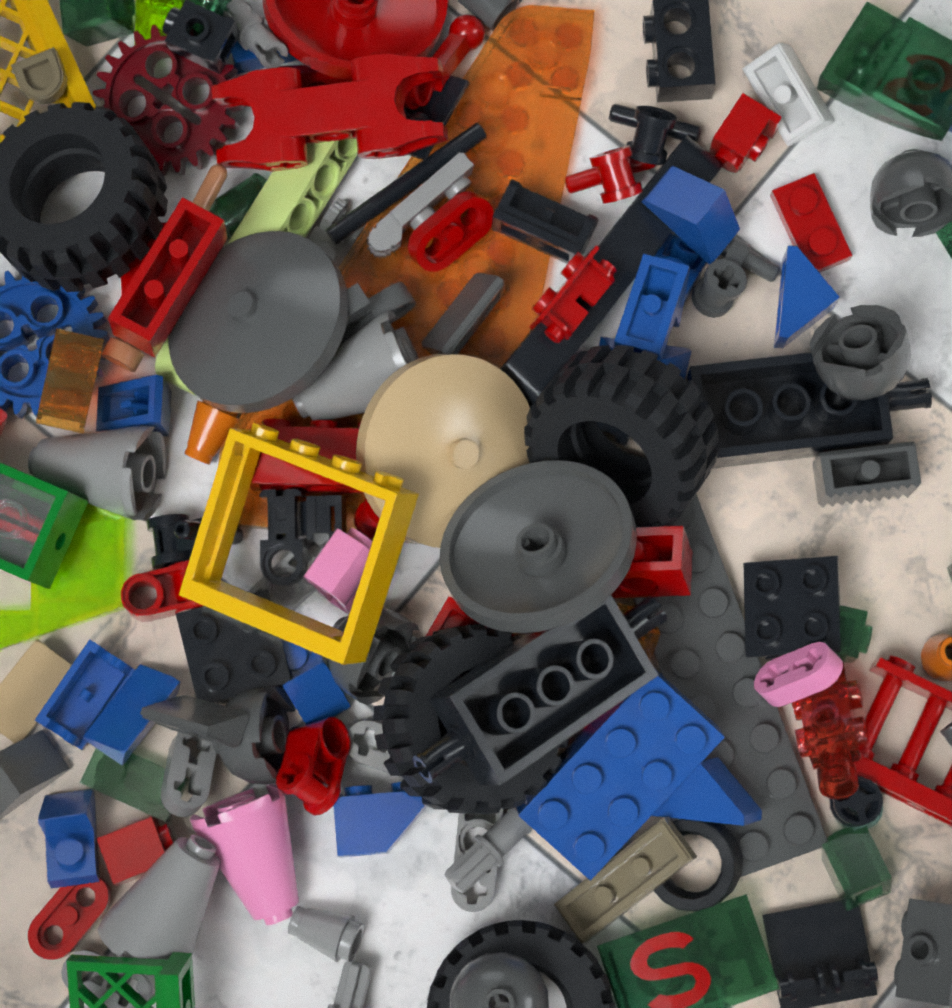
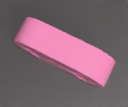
M812 643L767 662L755 677L754 689L771 706L781 707L830 687L839 678L843 669V661L826 643Z

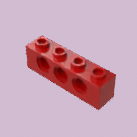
M684 526L637 527V545L632 564L623 581L611 594L612 597L691 596L693 552Z

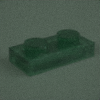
M97 748L95 749L80 783L164 822L169 823L173 816L161 801L164 767L133 753L122 766ZM186 777L177 789L181 792V795H183L190 780Z

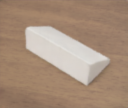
M776 44L742 68L762 104L782 117L778 131L787 146L803 140L835 121L789 44Z

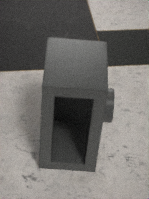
M909 898L908 910L904 913L901 923V931L904 937L901 959L897 962L894 971L895 997L952 1007V905Z

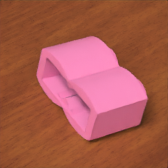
M337 528L303 576L304 579L315 587L317 592L327 601L349 615L373 541L354 528H351L347 534Z

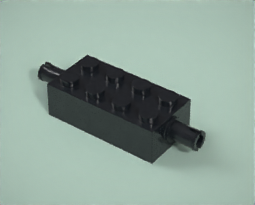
M812 353L690 366L686 376L687 382L692 380L700 389L701 394L699 398L701 401L708 402L714 416L710 423H716L718 429V455L712 469L818 456L820 452L888 445L893 439L890 411L916 408L927 409L931 408L932 394L931 392L926 393V389L931 388L928 378L900 382L894 389L882 396L867 400H850L837 395L827 387L818 375Z
M611 595L600 606L578 620L551 630L526 633L428 699L445 726L447 735L413 756L416 768L421 765L425 767L419 771L420 775L428 783H433L439 776L462 760H465L479 785H502L656 678L658 673L638 639L667 621L665 610L660 611L658 614L653 612L662 606L660 602L652 596H647L642 602L622 614Z

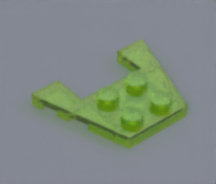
M87 504L51 588L47 589L31 583L30 610H0V652L20 643L25 644L35 639H40L43 635L64 628L69 629L125 609L121 601V589L126 581L127 572L126 517Z

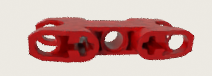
M386 53L353 59L351 61L352 82L302 88L300 69L279 67L254 70L240 77L211 86L212 100H217L219 105L251 107L254 115L253 129L244 140L225 145L216 150L217 163L225 168H248L275 172L307 166V144L356 138L358 157L364 159H383L406 156L417 150L448 141V128L444 126L443 122L407 119L404 111L406 96L414 87L443 77L442 62L434 57L401 56Z

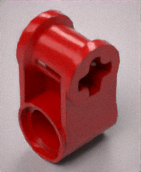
M189 560L129 577L121 589V601L126 611L138 621L151 622L203 607V605L179 595ZM141 587H151L157 592L155 603L147 609H138L132 605L133 593Z
M328 717L295 728L289 732L286 738V748L281 768L276 777V785L283 793L294 794L303 801L305 810L314 816L321 815L333 807L341 792V780L350 751L351 740L346 726L340 719Z

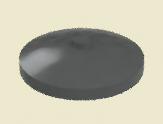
M259 232L242 237L224 246L168 336L172 365L180 380L205 403L214 408L233 413H251L267 410L300 394L329 365L345 332L349 310L348 293L339 268L317 244L291 232Z
M557 460L529 463L512 468L493 477L478 487L461 503L451 517L443 534L440 546V568L445 584L456 604L465 614L478 623L492 629L512 633H533L551 630L569 624L590 613L618 588L625 578L635 555L637 545L636 524L624 493L604 473L587 465L570 461Z

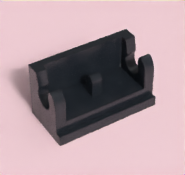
M511 179L492 216V230L567 264L578 251L582 255L584 254L599 219L591 214L586 216L522 187L520 182Z

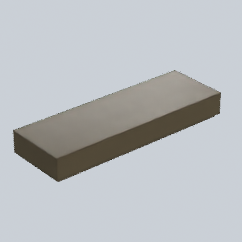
M669 817L663 818L609 860L591 881L586 878L558 900L554 906L580 943H587L696 859L697 855Z

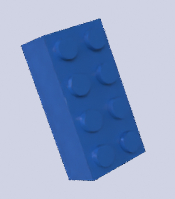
M657 670L658 676L591 722L559 756L562 759V763L556 774L543 775V778L547 781V786L537 795H525V803L517 807L518 816L590 881L725 738L720 728Z

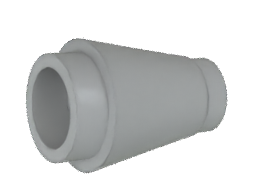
M297 906L294 910L288 926V934L296 936L299 940L335 962H338L340 959L352 961L358 951L364 933V925L355 922L353 915L311 908L306 909L301 906Z

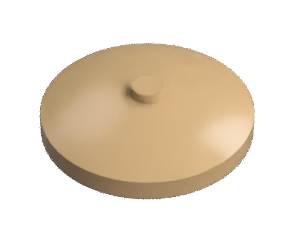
M434 354L421 357L395 371L373 395L359 427L356 460L362 463L360 471L372 476L375 475L376 471L398 476L404 479L403 488L419 493L405 538L419 544L440 548L447 524L461 503L472 492L493 477L512 468L530 463L526 451L529 446L525 445L524 427L527 425L526 417L530 407L515 382L498 367L485 360L460 354ZM364 492L371 508L380 518L385 500Z

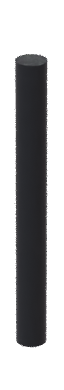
M476 122L428 156L426 161L423 160L328 227L326 232L336 245L427 181L459 152L465 154L486 139L485 131Z

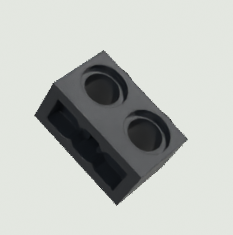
M652 0L650 15L643 16L642 19L644 44L652 43L653 59L646 60L647 87L656 88L657 103L712 99L716 83L709 0ZM671 21H677L685 25L687 31L682 34H672L664 25ZM673 65H683L689 69L691 75L683 79L675 78L669 73L668 68Z

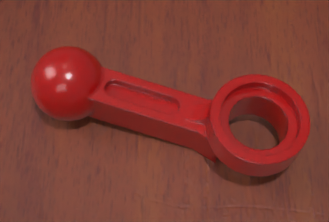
M465 14L458 16L452 21L448 37L432 56L442 62L443 77L414 87L406 96L404 108L415 110L419 106H425L429 102L433 91H442L446 81L468 52L477 49L483 43L485 28L477 17Z

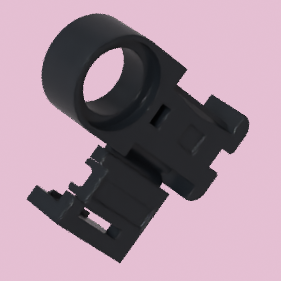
M266 489L259 495L261 498H267L268 540H260L261 571L264 577L273 584L282 586L294 585L302 580L308 567L307 540L299 539V536H307L308 540H313L314 533H329L330 539L335 532L331 528V507H334L335 530L338 528L347 534L346 497L343 495L306 496L304 491L298 489ZM298 497H306V501H298ZM282 550H288L293 553L297 562L294 573L286 578L278 577L272 569L273 557Z

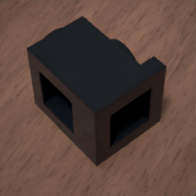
M185 0L181 9L173 7L169 11L162 28V32L167 34L165 42L170 51L218 74H221L240 34L235 20L227 16L226 18L189 0ZM198 23L204 26V30L199 36L189 35L194 24Z

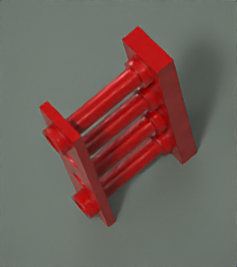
M889 655L887 660L880 657L872 663L869 671L884 679L855 741L848 742L846 747L840 744L833 747L825 765L850 778H867L878 786L881 793L952 827V764L943 784H937L934 790L918 783L919 774L916 773L945 708L952 711V692L914 674L913 672L916 667L899 657ZM901 687L928 700L898 764L892 763L889 769L873 761L875 753L872 752V749Z

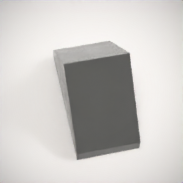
M43 730L0 751V820L70 770Z

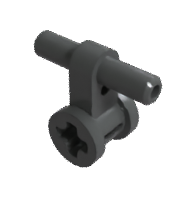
M734 236L720 254L723 256L722 259L712 262L706 269L704 277L693 288L692 302L701 314L712 318L721 317L730 310L734 299L738 298L746 287L747 278L742 267L769 282H773L780 271V266L751 251L750 244Z

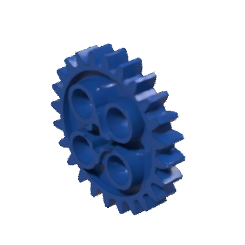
M5 271L6 285L0 287V322L6 320L13 321L14 327L9 336L0 339V351L6 352L0 357V408L6 411L13 404L14 414L22 419L27 408L31 407L37 419H42L44 406L49 405L57 415H60V401L66 398L76 407L79 404L74 392L81 389L91 394L93 390L86 380L88 376L102 378L104 375L100 368L95 365V361L107 360L101 355L104 349L98 347V344L107 342L110 335L107 331L96 328L107 322L106 317L102 312L91 313L98 306V302L94 296L82 299L86 291L85 288L79 292H66L60 286L59 290L53 291L41 287L37 281L30 282L23 276L22 280L16 281L9 271ZM50 304L58 306V313L53 320L45 323L37 321L38 312L42 307ZM66 327H72L71 333L66 335L59 334ZM36 335L39 338L36 341L37 349L30 351L27 348L30 345L29 337ZM62 347L73 348L74 354L70 362L61 366L52 364V357L56 350ZM17 363L29 364V371L24 379L18 382L8 381V373L12 366Z

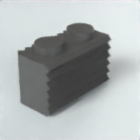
M914 441L820 452L813 461L818 504L823 508L827 503L833 507L836 502L843 505L847 501L852 505L855 500L859 503H862L864 499L871 502L874 498L880 501L883 497L890 500L893 495L897 499L902 495L908 498L921 484Z

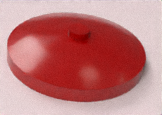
M262 0L269 28L285 44L288 52L293 57L318 72L346 80H352L351 61L359 57L386 53L401 56L427 57L441 36L448 7V0Z

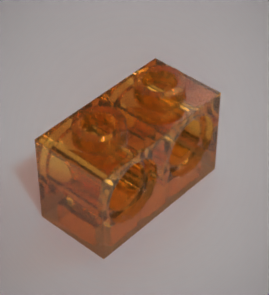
M56 328L36 418L37 424L84 433L104 339Z

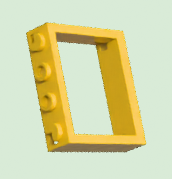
M253 423L251 429L230 428L179 595L342 665L366 662L419 493L403 488L404 479L381 471H376L375 475L372 476L360 471L362 463L354 459L333 455L331 460L318 455L320 447L310 442L292 439L290 444L277 439L279 431L271 427ZM260 452L385 500L344 632L221 581Z

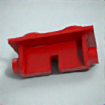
M597 245L586 256H583L578 251L560 272L566 278V281L558 291L555 292L549 287L535 303L532 310L538 315L529 325L531 330L542 322L548 327L544 333L550 340L557 344L563 339L568 340L589 313L576 302V299L581 297L593 307L606 290L615 282L613 275L617 270L607 260L602 259L598 263L592 258L600 249Z

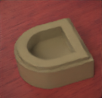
M54 47L11 65L21 91L35 103L49 104L55 102L66 90L67 74L59 53Z

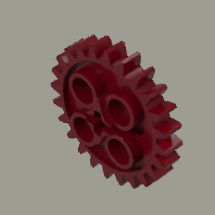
M152 25L150 39H146L136 30L134 31L136 45L129 47L126 43L119 41L118 46L123 55L119 59L106 55L105 59L113 69L111 73L97 72L96 76L106 83V88L94 90L92 95L104 101L105 105L103 107L114 111L118 118H124L134 128L158 162L159 169L164 176H166L170 164H172L176 173L182 176L185 175L187 161H190L194 167L201 170L203 169L201 155L206 153L216 160V149L214 148L216 142L218 141L224 145L231 144L229 138L223 133L225 129H239L240 125L230 117L231 112L244 110V106L219 105L217 100H212L211 87L228 81L238 70L233 64H227L224 66L221 74H218L170 51L165 42L167 36H164L157 25ZM192 28L189 35L198 36V32ZM164 58H170L172 60L170 73L166 77L155 78V65ZM136 77H144L164 93L172 96L184 107L201 118V123L195 125L170 106L165 105L150 92L136 84ZM200 84H208L210 88L208 98L201 104L193 105L190 100L192 90ZM144 96L146 100L144 111L138 116L129 117L128 105L130 101L135 97ZM181 122L183 126L181 137L173 143H166L164 139L166 128L171 123Z

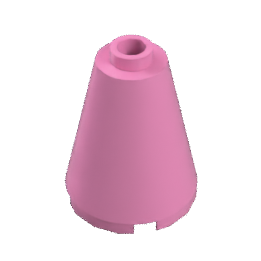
M276 783L266 785L269 794L256 797L252 788L203 808L205 818L195 814L190 817L196 834L205 838L216 847L215 855L220 860L219 869L254 920L264 919L266 925L276 924L288 919L293 914L291 908L299 903L285 793L278 789Z

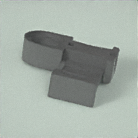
M398 282L390 285L369 299L358 283L348 288V319L340 345L379 314L387 310L392 311L396 315V318L389 321L390 324L411 311L416 305V301L405 284Z

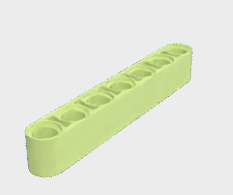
M356 138L307 144V166L272 172L227 244L251 234L267 231L291 232L306 238L358 155ZM167 338L156 358V374L164 376L167 382L195 395L180 380L172 365Z

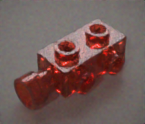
M843 662V669L839 678L830 687L792 702L796 721L802 720L803 728L795 729L800 757L810 758L813 770L817 769L819 791L823 796L830 799H844L852 796L858 790L857 769L853 762L862 760L860 747L869 745L864 717H855V709L864 708L858 679L849 681Z

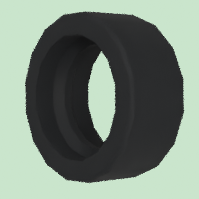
M685 819L673 821L682 836L688 834L701 835L715 845L721 857V873L717 881L704 891H686L677 886L670 878L654 890V892L664 903L684 911L697 912L722 902L734 891L742 874V854L737 839L721 823Z

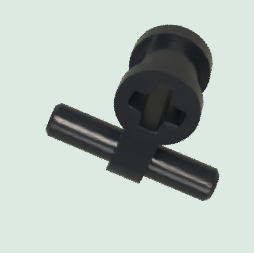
M613 104L608 118L610 122L636 128L633 141H629L626 146L630 145L633 155L630 158L653 165L665 163L668 153L664 150V145L667 137L682 141L689 135L698 142L701 132L700 126L679 121L673 113L652 106H637L634 109Z
M170 514L147 520V530L153 532L155 556L151 557L153 569H162L178 562L190 560L202 518L190 520L189 515ZM237 527L232 545L239 544L243 539V531L240 527Z

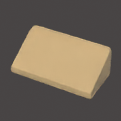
M35 639L0 683V733L14 744L27 738L36 727L38 722L35 721V718L72 666L38 639Z

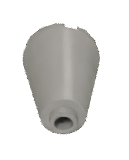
M387 310L379 314L342 343L321 375L304 391L293 397L295 406L303 418L310 416L312 420H333L365 413L370 400L382 383L402 366L419 359L404 327L394 330L389 321L396 318L392 311Z
M144 425L45 438L38 443L37 447L31 450L28 458V469L34 477L89 501L88 504L132 520L146 521L153 516L161 500L162 494H156L154 490L156 480L165 479L166 448L162 434L160 432H153L155 427Z
M191 835L189 838H178L103 916L98 927V933L104 944L118 957H121L124 951H127L136 958L165 960L169 959L172 952L193 954L220 866V860L215 855L216 847L198 835Z

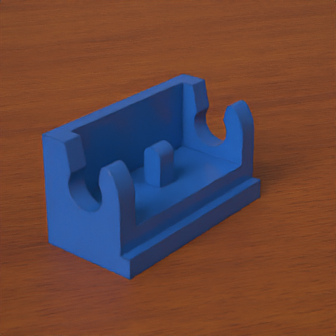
M89 639L35 718V721L83 751L88 744L83 739V736L135 669Z

